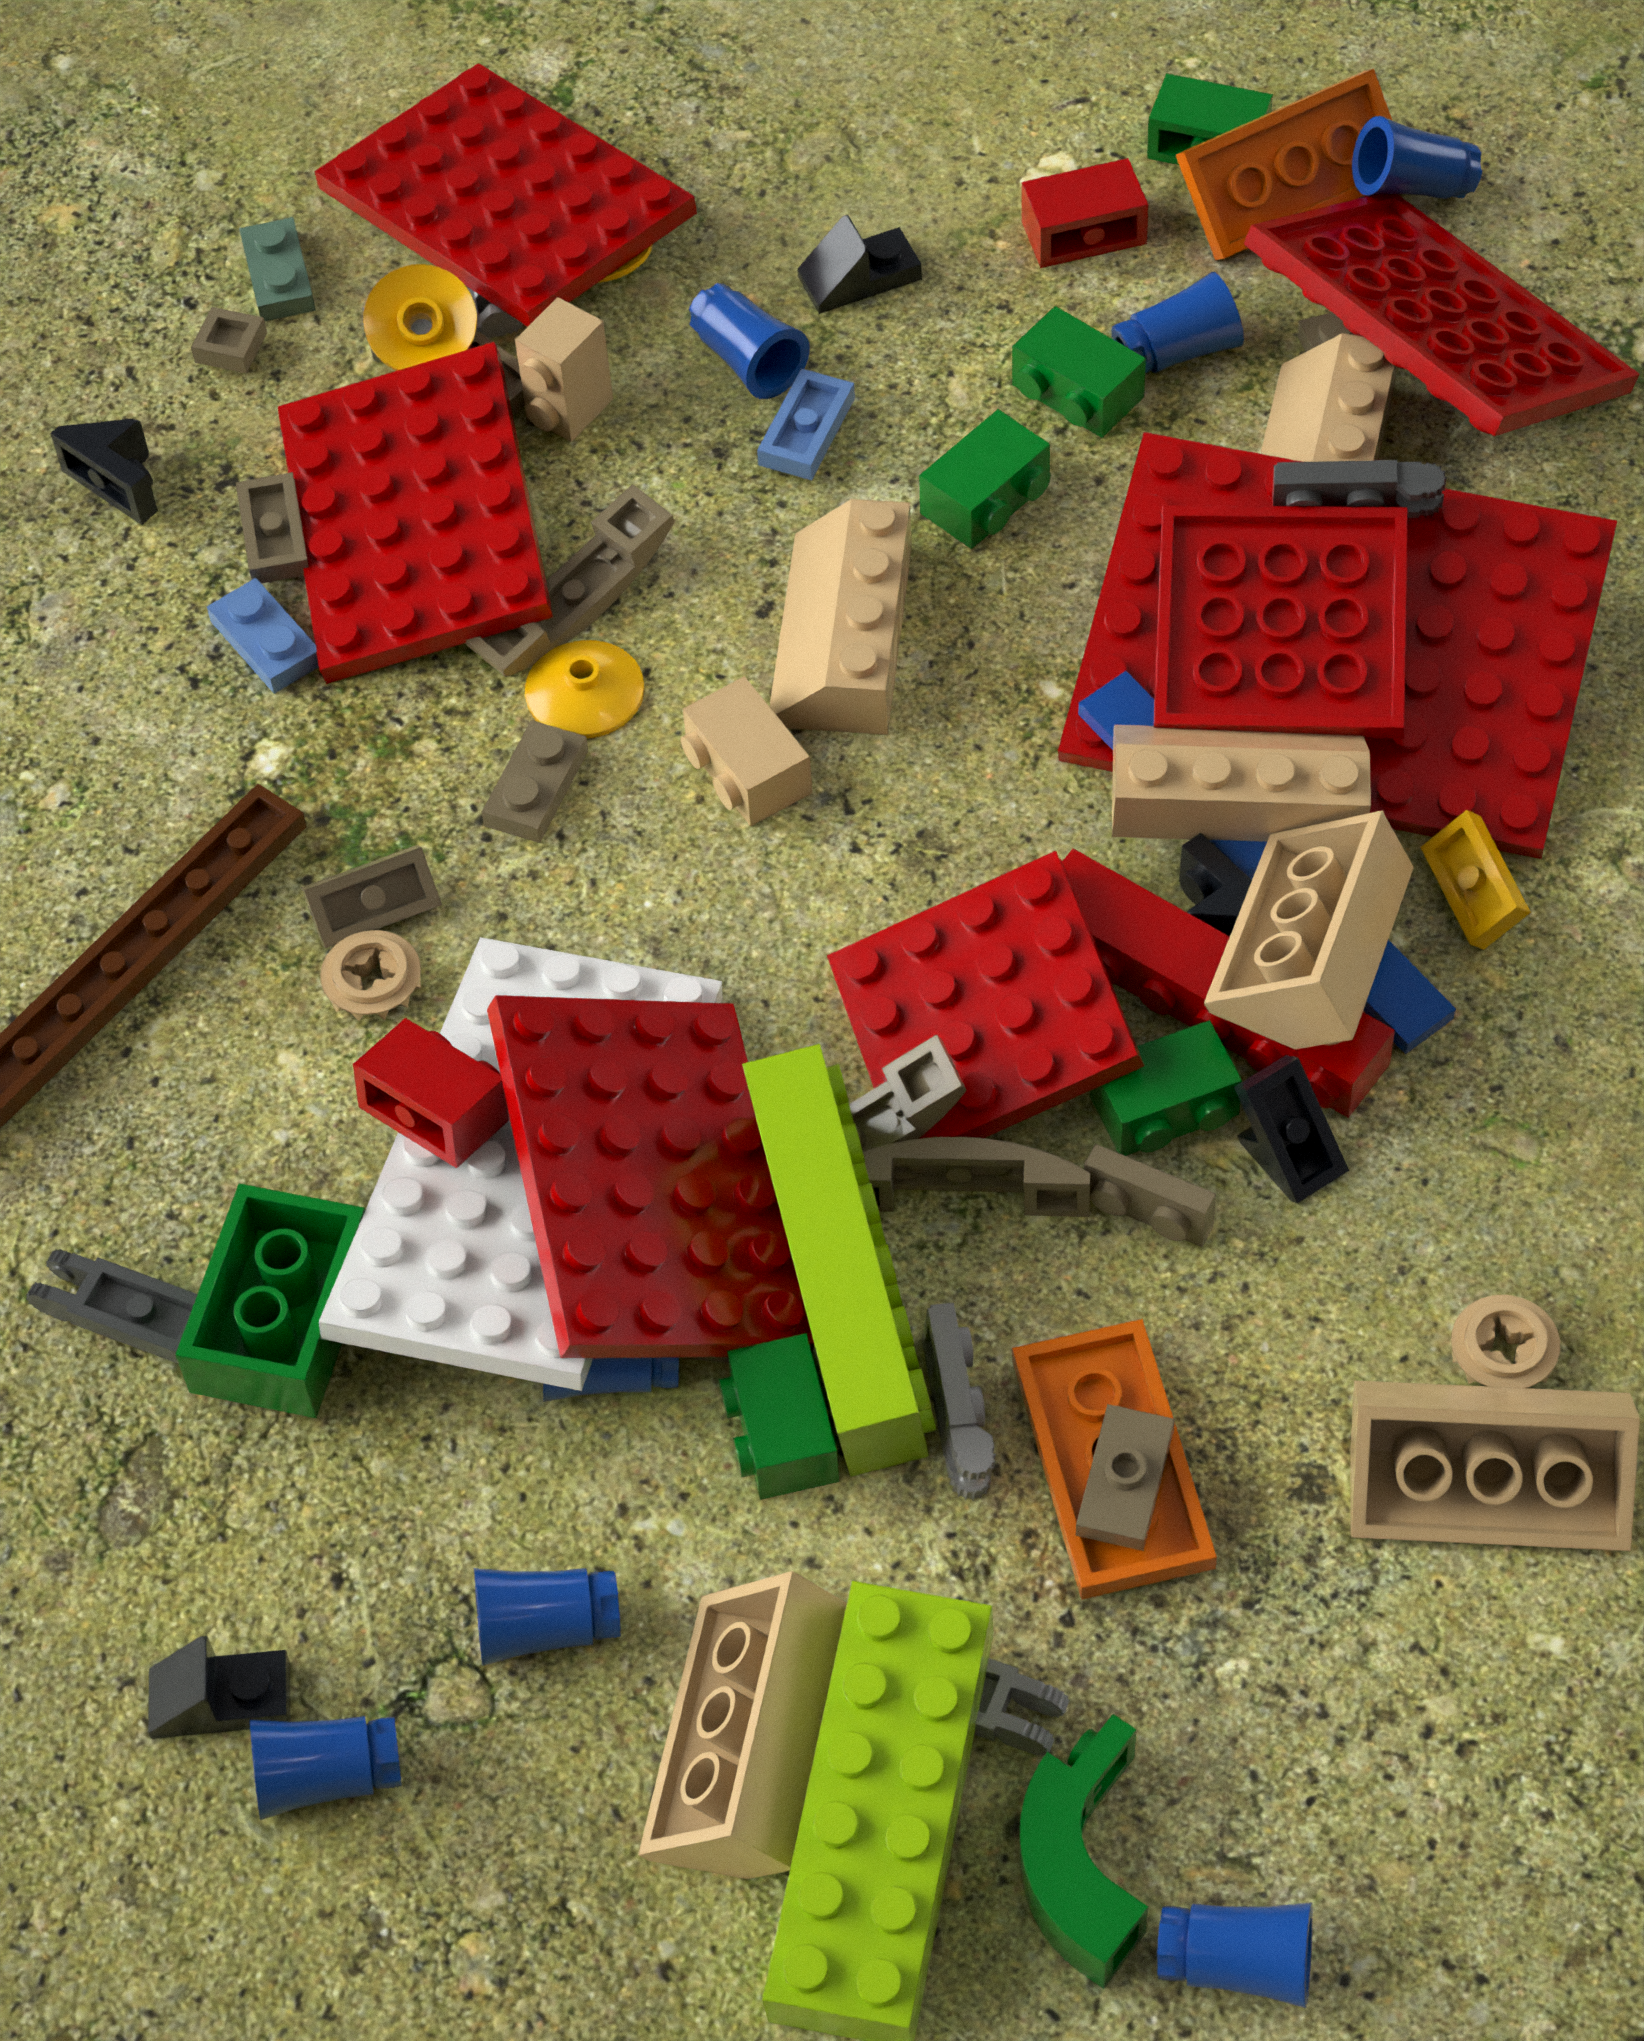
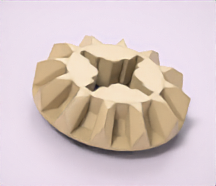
M380 930L363 931L344 938L328 952L321 967V984L324 994L329 998L336 1012L342 1010L350 1012L358 1021L364 1015L377 1014L385 1020L389 1010L398 1005L408 1008L410 995L414 990L421 988V964L413 946L401 936ZM379 961L383 979H376L372 987L364 990L361 977L369 976Z
M1492 1295L1476 1300L1459 1314L1452 1329L1453 1363H1458L1463 1369L1468 1384L1477 1381L1487 1387L1530 1388L1539 1382L1546 1383L1559 1359L1560 1337L1554 1322L1542 1308L1521 1297ZM1496 1327L1500 1336H1504L1508 1344H1520L1516 1348L1514 1364H1511L1510 1360H1506L1501 1351H1489L1493 1348Z

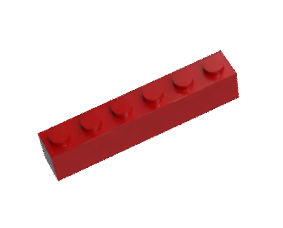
M1074 848L1063 859L1062 862L1111 983L1139 997L1143 1004L1153 1012L1160 1015L1168 1014L1189 1027L1210 1020L1223 1046L1245 1058L1258 1072L1285 1055L1298 1057L1321 1108H1331L1347 1118L1351 1116L1389 1067L1395 1030L1364 1012L1361 1015L1353 1040L1342 1041L1335 1045H1319L1296 1050L1209 1013L1204 1005V1001L1230 936Z

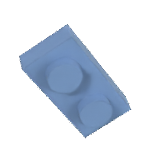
M801 368L757 449L758 465L812 480L855 399L854 383Z
M257 578L207 606L211 623L274 694L319 667L316 644Z

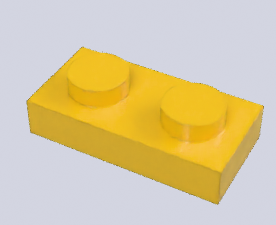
M1465 810L1420 847L1470 945L1483 950L1531 913L1480 815Z

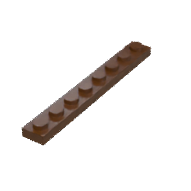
M257 784L0 1033V1129L307 827L302 811L265 787Z

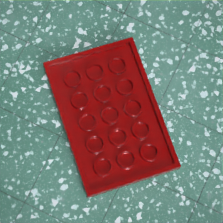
M479 63L462 72L458 77L431 95L423 98L417 104L314 171L320 190L427 261L449 271L459 278L465 286L527 327L557 297L570 303L697 214L694 195Z
M1398 194L1371 195L1252 224L1245 239L1244 245L1262 258L1261 261L1265 267L1273 272L1283 274L1302 289L1303 295L1308 300L1326 307L1343 320V325L1347 330L1355 335L1365 337L1384 352L1385 358L1390 363L1399 368L1407 369L1426 384L1427 390L1433 396L1450 402L1469 417L1470 423L1476 429L1491 434L1494 437L1630 394L1640 375Z
M495 341L277 406L288 473L293 472L309 565V567L303 568L314 640L317 648L319 671L327 684L466 643L465 640L479 636L485 638L519 628L521 625L553 618L502 359Z
M495 995L487 1008L560 1358L728 1357L727 1351L805 1333L807 1334L812 1351L815 1345L742 1064L748 1062L734 1004Z

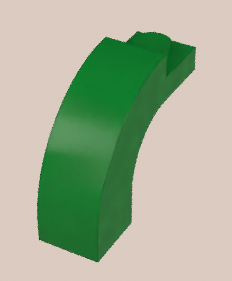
M1115 1714L1111 1715L1099 1732L1090 1728L1080 1737L1069 1755L1068 1765L1049 1752L1045 1754L1029 1782L1020 1817L1021 1881L1032 1916L1040 1931L1062 1958L1103 1989L1146 1934L1148 1915L1147 1905L1112 1882L1096 1867L1087 1853L1082 1837L1084 1827L1093 1811L1135 1758L1137 1729Z

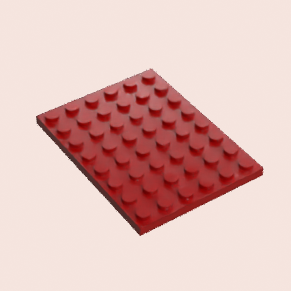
M1143 432L1058 748L1059 761L1113 772V750L1078 715L1079 702L1124 671H1127L1155 700L1162 505L1272 506L1274 465H1277V462L1302 461ZM1445 488V491H1442L1444 499L1442 508H1439V513H1434L1433 517L1429 515L1425 518L1421 515L1419 518H1407L1404 739L1365 738L1370 751V813L1383 811L1392 829L1433 837L1465 810L1481 816L1499 851L1542 859L1615 537L1617 520Z

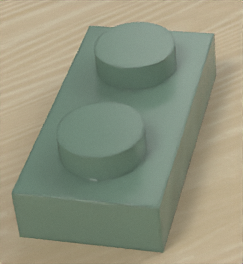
M291 217L239 228L260 317H264V321L316 311L294 218Z

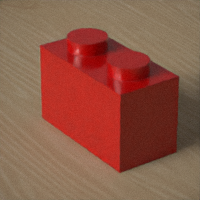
M1129 158L1022 182L1021 222L1040 268L1147 244L1149 204Z
M404 1018L353 1063L358 1107L455 1168H458L509 1121L508 1108L499 1071L490 1063L482 1060L477 1061L453 1047L442 1034L436 1031H427L407 1018Z

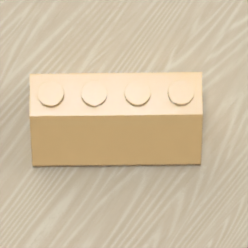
M1343 333L1283 363L1260 454L1302 462L1379 460L1395 388L1397 366L1390 363L1385 358L1384 352L1365 337Z
M850 499L795 533L769 706L786 728L888 735L912 550L910 502Z
M1114 725L1112 837L1191 840L1199 833H1202L1208 840L1267 842L1272 833L1370 813V751L1364 736Z
M1383 811L1270 834L1204 1001V1005L1209 1013L1295 1050L1319 1045H1335L1342 1041L1353 1040L1414 868Z
M1354 1381L1351 1428V1538L1631 1551L1640 1417L1631 1394Z
M794 1571L701 1596L638 1856L652 1862L743 1879L790 1871L847 1602Z

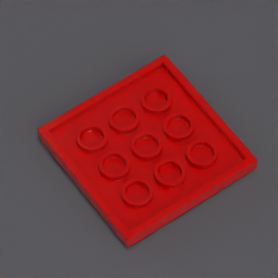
M1162 505L1154 728L1364 736V738L1404 739L1408 507Z
M1056 851L827 955L874 1089L887 1081L882 1070L884 1066L935 1035L942 1039L967 1091L948 1113L919 1139L931 1137L986 1138L1144 1067L1065 866Z

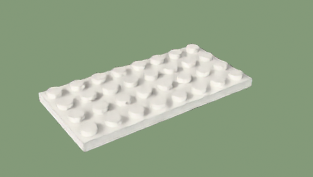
M480 937L440 1034L453 1047L477 1061L482 1060L490 1063L500 1073L487 1008L495 995L721 1003L723 999L722 981ZM510 1117L503 1127L458 1168H455L398 1132L319 1319L321 1339L582 1391L593 1358H560Z

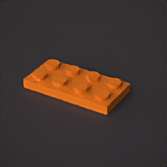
M1374 69L1360 72L1176 154L1215 260L1225 259L1247 249L1248 247L1244 245V242L1252 224L1364 196L1356 188L1352 174V158L1357 138L1363 126L1371 118L1382 116L1392 120Z
M1143 1319L1012 1348V1363L1081 1600L1216 1569V1552L1175 1423L1144 1551L1076 1536V1523L1107 1404L1173 1418Z

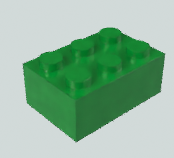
M238 1184L175 1354L189 1393L317 1418L342 1343L321 1339L318 1322L362 1220L365 1207Z

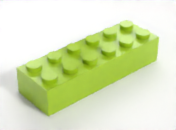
M820 1044L742 1064L837 1434L850 1477L928 1457L924 1434L937 1431L931 1410L932 1407L922 1369L919 1366L906 1310L902 1303L888 1244H886L874 1191L869 1181L860 1139L851 1114L840 1066L835 1064L826 1067Z
M857 1581L851 1582L762 1998L769 2023L862 2041L915 2040L975 1734V1724L993 1642L992 1605Z

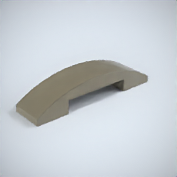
M632 484L591 521L595 536L546 580L553 618L521 625L519 628L485 638L479 636L465 640V644L505 677L533 666L536 661L550 650L568 643L590 626L621 596L641 573L666 538L675 522L673 515Z
M938 1035L933 1036L884 1066L882 1070L887 1081L849 1104L862 1151L890 1143L919 1139L941 1120L967 1091L942 1039Z
M931 1137L890 1143L863 1151L869 1181L872 1184L879 1212H894L895 1189L1024 1193V1215L1090 1217V1173L1072 1162L1033 1147L987 1138Z

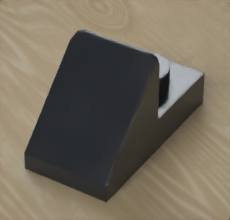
M848 214L839 219L797 269L798 278L819 314L922 280V264L900 227L862 239Z
M124 419L58 426L50 433L62 472L141 525L158 512L151 488L153 485L152 476L142 465L149 457V450L140 421L137 419Z
M1199 833L1183 844L1181 848L1179 883L1185 895L1196 904L1187 913L1230 936L1252 880L1202 833Z
M1285 1055L1234 1086L1251 1124V1127L1237 1135L1239 1141L1291 1202L1299 1203L1349 1171L1298 1057Z
M201 1636L149 1668L148 1734L151 1739L250 1730V1720L291 1722L290 1660L286 1650L216 1656L208 1636Z

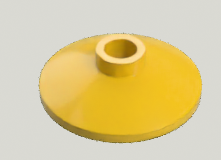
M414 264L395 269L377 282L365 303L363 326L366 339L375 355L387 366L398 371L470 349L477 330V312L471 293L459 278L440 267ZM418 319H426L432 324L431 330L422 335L414 333L411 330V326Z
M598 640L573 641L553 648L536 661L525 683L527 707L536 722L584 735L587 739L610 734L624 726L637 713L644 697L643 674L636 660L622 648Z

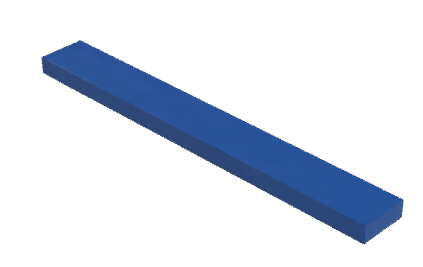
M1124 671L1079 702L1078 715L1113 750L1114 725L1154 726V699L1127 671ZM1209 840L1251 880L1253 879L1267 842ZM1388 940L1363 1011L1395 1030L1393 1042L1407 1054L1452 1021L1456 1008Z

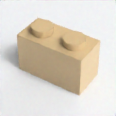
M557 297L515 339L527 418L539 429L546 432L552 431L572 442L613 400L603 320Z
M745 676L683 708L686 735L681 737V745L688 760L696 769L702 767L706 769L713 778L715 791L723 805L729 810L736 808L750 826L813 793L810 756Z

